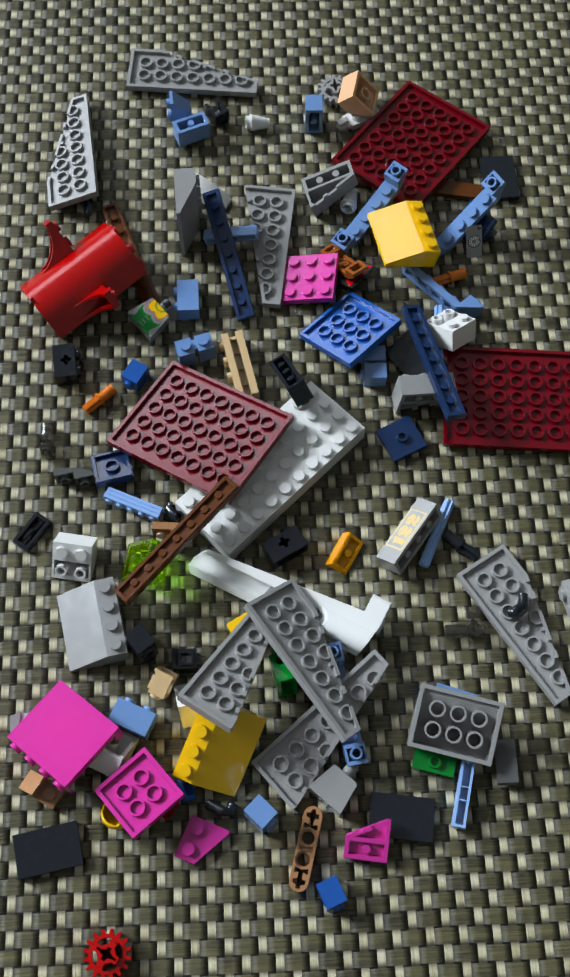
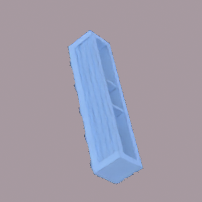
M257 225L230 226L235 242L259 240ZM212 228L204 230L203 239L206 245L216 244Z
M109 486L103 496L107 504L116 505L119 509H126L129 513H136L138 516L146 517L152 522H159L164 513L163 508Z
M463 759L461 761L451 828L466 829L475 762Z

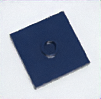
M409 415L376 430V435L394 463L427 448V443Z
M115 450L90 456L97 488L135 479L128 454Z

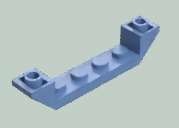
M394 160L385 171V180L346 230L340 228L330 242L344 252L357 246L371 228L367 217L368 213L388 207L399 193L408 169Z
M495 170L481 183L484 189L436 238L441 250L439 257L450 252L466 235V227L476 225L500 200L506 182Z
M402 267V274L435 302L443 305L444 309H452L460 314H467L469 317H479L481 315L484 305L471 294L460 303L455 296L448 293L442 285L435 282L420 267Z
M341 642L327 643L331 647L341 674L339 676L341 680L346 676ZM360 731L344 743L340 741L348 767L369 763L365 743L361 739Z

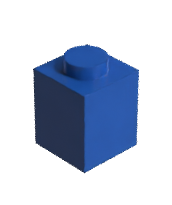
M132 359L121 375L124 387L128 390L139 392L150 377L148 366Z
M336 875L316 884L315 887L326 911L332 910L335 913L345 908L343 903L347 902V898Z

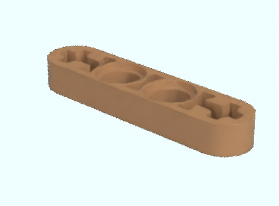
M316 806L308 807L304 811L289 878V886L296 893L304 892L309 884L322 822V812ZM312 811H315L316 816H319V819H315L313 827H317V831L312 828H304V824L309 826L310 818L307 817V814H311ZM310 832L314 835V842L312 844H305L302 841L304 833ZM300 854L309 856L310 862L307 866H300L298 864L297 858ZM295 868L301 871L308 870L307 875L305 873L302 875V881L305 882V885H301L300 889L295 888L296 884L292 883L293 879L298 878L299 872H294Z

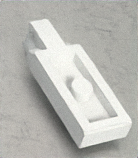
M377 107L375 108L374 115L379 111ZM347 113L337 120L336 127L339 132L347 128L355 130L364 126L372 117Z

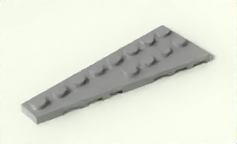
M245 185L250 225H257L259 229V240H253L262 306L280 309L296 189Z
M271 586L266 592L272 590L274 587ZM248 613L177 696L178 701L228 733H231L269 644Z
M375 649L341 679V683L343 686L345 685L347 691V699L350 706L353 707L355 715H357L389 666L387 661ZM313 705L251 763L287 805L294 810L340 739L316 706Z

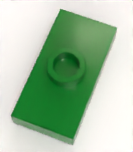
M415 748L411 769L453 779L457 758Z

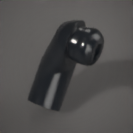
M168 502L164 506V512L172 521H181L184 518L183 512L175 511L176 506L173 502Z
M518 593V604L507 609V615L510 618H520L527 612V593Z
M208 799L205 809L219 816L232 817L236 814L238 805L229 801L225 807Z

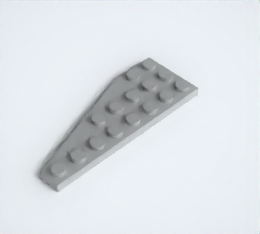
M132 48L126 88L128 91L165 93L173 91L183 94L257 98L258 80L240 74L236 76L230 74V71L227 70L220 71L215 66L193 59L189 61L183 59L181 55L177 54L174 56L165 50Z
M86 93L71 98L68 107V118L63 124L64 131L60 135L55 151L56 159L50 168L52 171L51 176L47 178L48 206L51 211L99 196L90 103Z
M502 544L458 573L456 578L551 703L556 706L570 696V685L564 670L561 668L558 653L552 644V637L542 611L537 604L536 595L531 588L529 576L506 546ZM518 593H527V612L520 618H510L507 615V609L518 604Z
M291 578L246 603L243 607L340 741L344 743L356 735L361 728L354 709L350 706L347 699L345 685L343 686L339 677L341 674L331 647L327 645L324 637L325 631L323 626H320L318 612L294 579Z

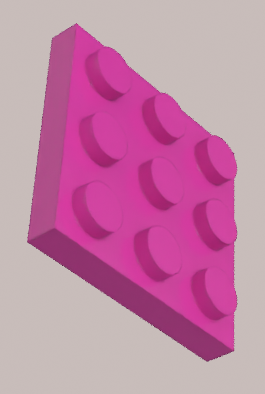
M339 254L287 256L281 298L282 304L334 302Z
M145 747L94 789L134 841L185 797L184 793Z

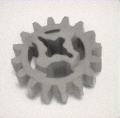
M332 74V78L326 76V80L321 79V83H318L317 95H322L323 104L329 103V107L332 104L338 107V99L343 81L341 75L335 77Z

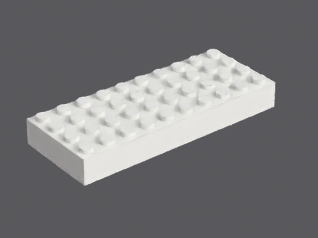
M312 381L307 386L314 398L306 405L299 407L296 406L291 398L280 408L292 414L294 421L231 505L226 504L199 532L222 555L234 559L364 438L365 427ZM191 487L175 502L176 511L183 512L185 518L207 494Z

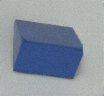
M183 780L176 781L177 786L185 795L182 799L184 804L197 799L192 784Z

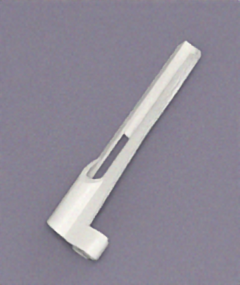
M208 549L194 556L188 564L190 574L247 602L263 595L271 586L275 588L287 581ZM298 585L313 606L321 611L322 618L319 620V623L325 631L324 637L329 643L340 641L342 649L355 656L362 651L374 634L378 635L380 633L385 618L392 606L391 602L373 594L365 611Z

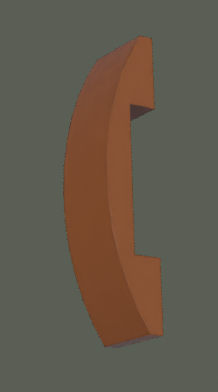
M330 244L320 250L321 254H339L338 273L348 279H353L369 269L365 263L360 260L355 262L334 244Z

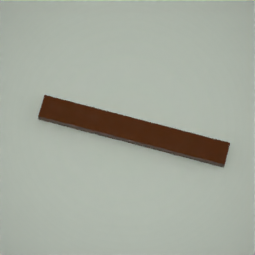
M357 179L358 185L356 186L372 188ZM444 180L430 196L470 201L479 195L482 185Z
M117 202L100 207L107 225L115 226L121 234L119 237L126 241L127 244L129 243L135 250L133 254L142 260ZM148 272L133 283L141 303L151 298L155 299L158 304L161 303Z
M225 475L114 592L127 605H130L241 490L240 487Z

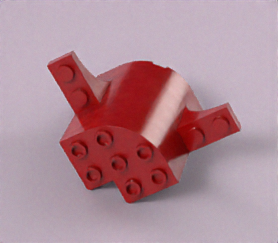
M46 220L43 223L50 240L48 260L40 272L19 288L61 339L97 313L107 309L115 310L120 306L117 301L120 299L118 295L147 273L144 269L146 267L144 262L133 254L135 252L134 248L119 237L121 234L111 224H101L73 247H70L72 245L71 241L67 236L63 237L60 234L61 228L55 221Z

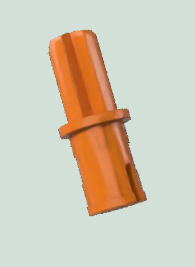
M465 268L452 272L446 271L445 274L433 277V280L439 285H451L455 281L466 279L467 272Z
M109 384L98 394L95 393L94 397L82 406L83 410L87 414H91L99 406H104L108 399L117 394L115 388Z

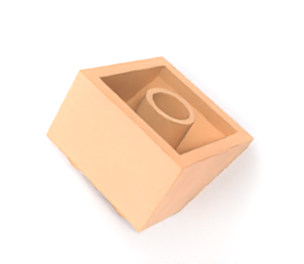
M357 70L343 77L338 104L349 114L373 117L379 90Z

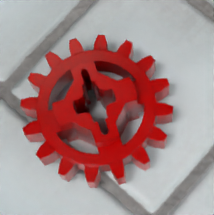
M111 928L109 934H107L106 930L102 929L100 936L97 933L93 934L94 941H86L90 947L89 949H83V952L88 954V957L84 958L83 962H89L90 964L86 968L87 971L94 970L92 977H97L99 974H101L100 977H106L107 975L114 977L115 973L118 976H122L121 969L129 968L126 960H132V957L128 955L132 947H126L129 939L125 938L122 940V932L115 935V929ZM108 938H111V939H112V940L109 941L108 944H105V945L99 944V942L102 941V940H104V939H108ZM120 945L122 948V958L119 957L117 950ZM100 949L107 951L112 949L110 953L116 961L108 958L104 960L105 955ZM94 951L97 953L98 961L96 962V964L93 959ZM114 964L117 966L112 970L103 971L107 965Z

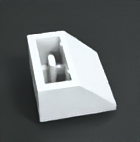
M445 309L443 312L426 320L438 347L453 352L475 339L476 319L469 317L467 314H460L452 309Z
M59 532L53 540L51 577L91 582L97 557L98 537Z

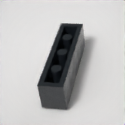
M285 353L269 362L297 407L306 405L314 398L304 379Z

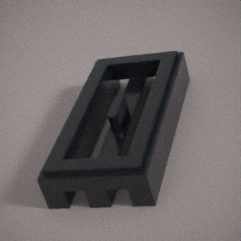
M36 511L12 542L29 554L53 523ZM38 519H41V520L37 523V525H36L34 528H32V530L29 532V534L27 535V537H26V538L23 540V542L21 543V542H20L21 539L26 535V533L30 530V528L35 524V522H36Z

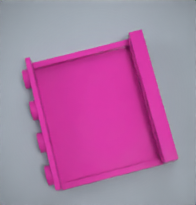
M60 680L14 728L7 738L12 742L10 747L19 754L22 751L26 755L24 759L31 766L37 764L40 767L38 771L46 779L51 777L55 780L53 782L55 787L61 792L65 789L72 794L73 791L69 787L113 738L119 741L124 735L117 725Z

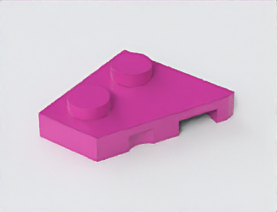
M192 815L174 856L195 865L203 856L213 850L218 843L228 837L230 831Z
M385 819L347 833L345 836L343 858L387 863L391 819Z

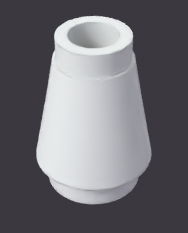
M253 114L245 117V129H249V131L266 129L270 126L269 118Z
M355 189L347 192L340 202L341 211L345 214H352L357 208L358 193Z

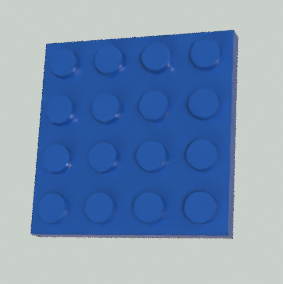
M349 291L299 334L302 340L351 369L402 323L400 318Z

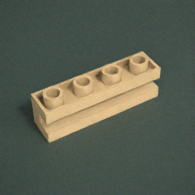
M242 330L235 331V336L229 337L228 333L221 334V342H218L220 352H224L225 357H222L224 368L229 370V373H226L228 383H232L233 388L259 399V390Z

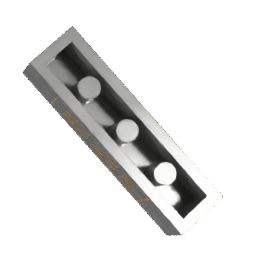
M418 497L395 531L390 535L385 545L379 550L376 558L382 568L399 575L403 573L443 516L436 503Z

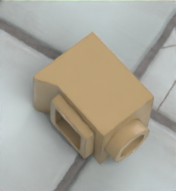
M158 666L154 669L155 673L152 675L147 687L152 698L161 700L169 697L179 674L163 666Z

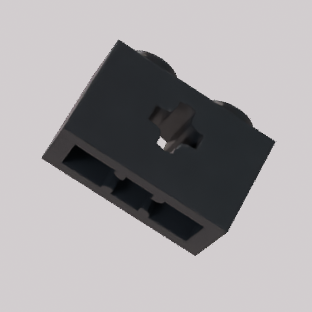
M74 343L52 345L54 378L57 386L79 384V376H82L81 365H78V360H81L79 349L76 350Z
M296 525L291 528L290 526L284 528L279 535L267 538L262 544V551L274 569L308 550V542Z
M142 623L124 634L129 648L142 665L156 659V655L159 652L155 641Z

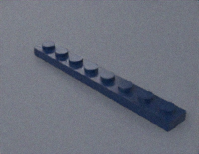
M217 188L203 193L202 196L238 322L254 318L256 315L221 192Z
M420 304L402 306V315L446 421L465 419V409Z

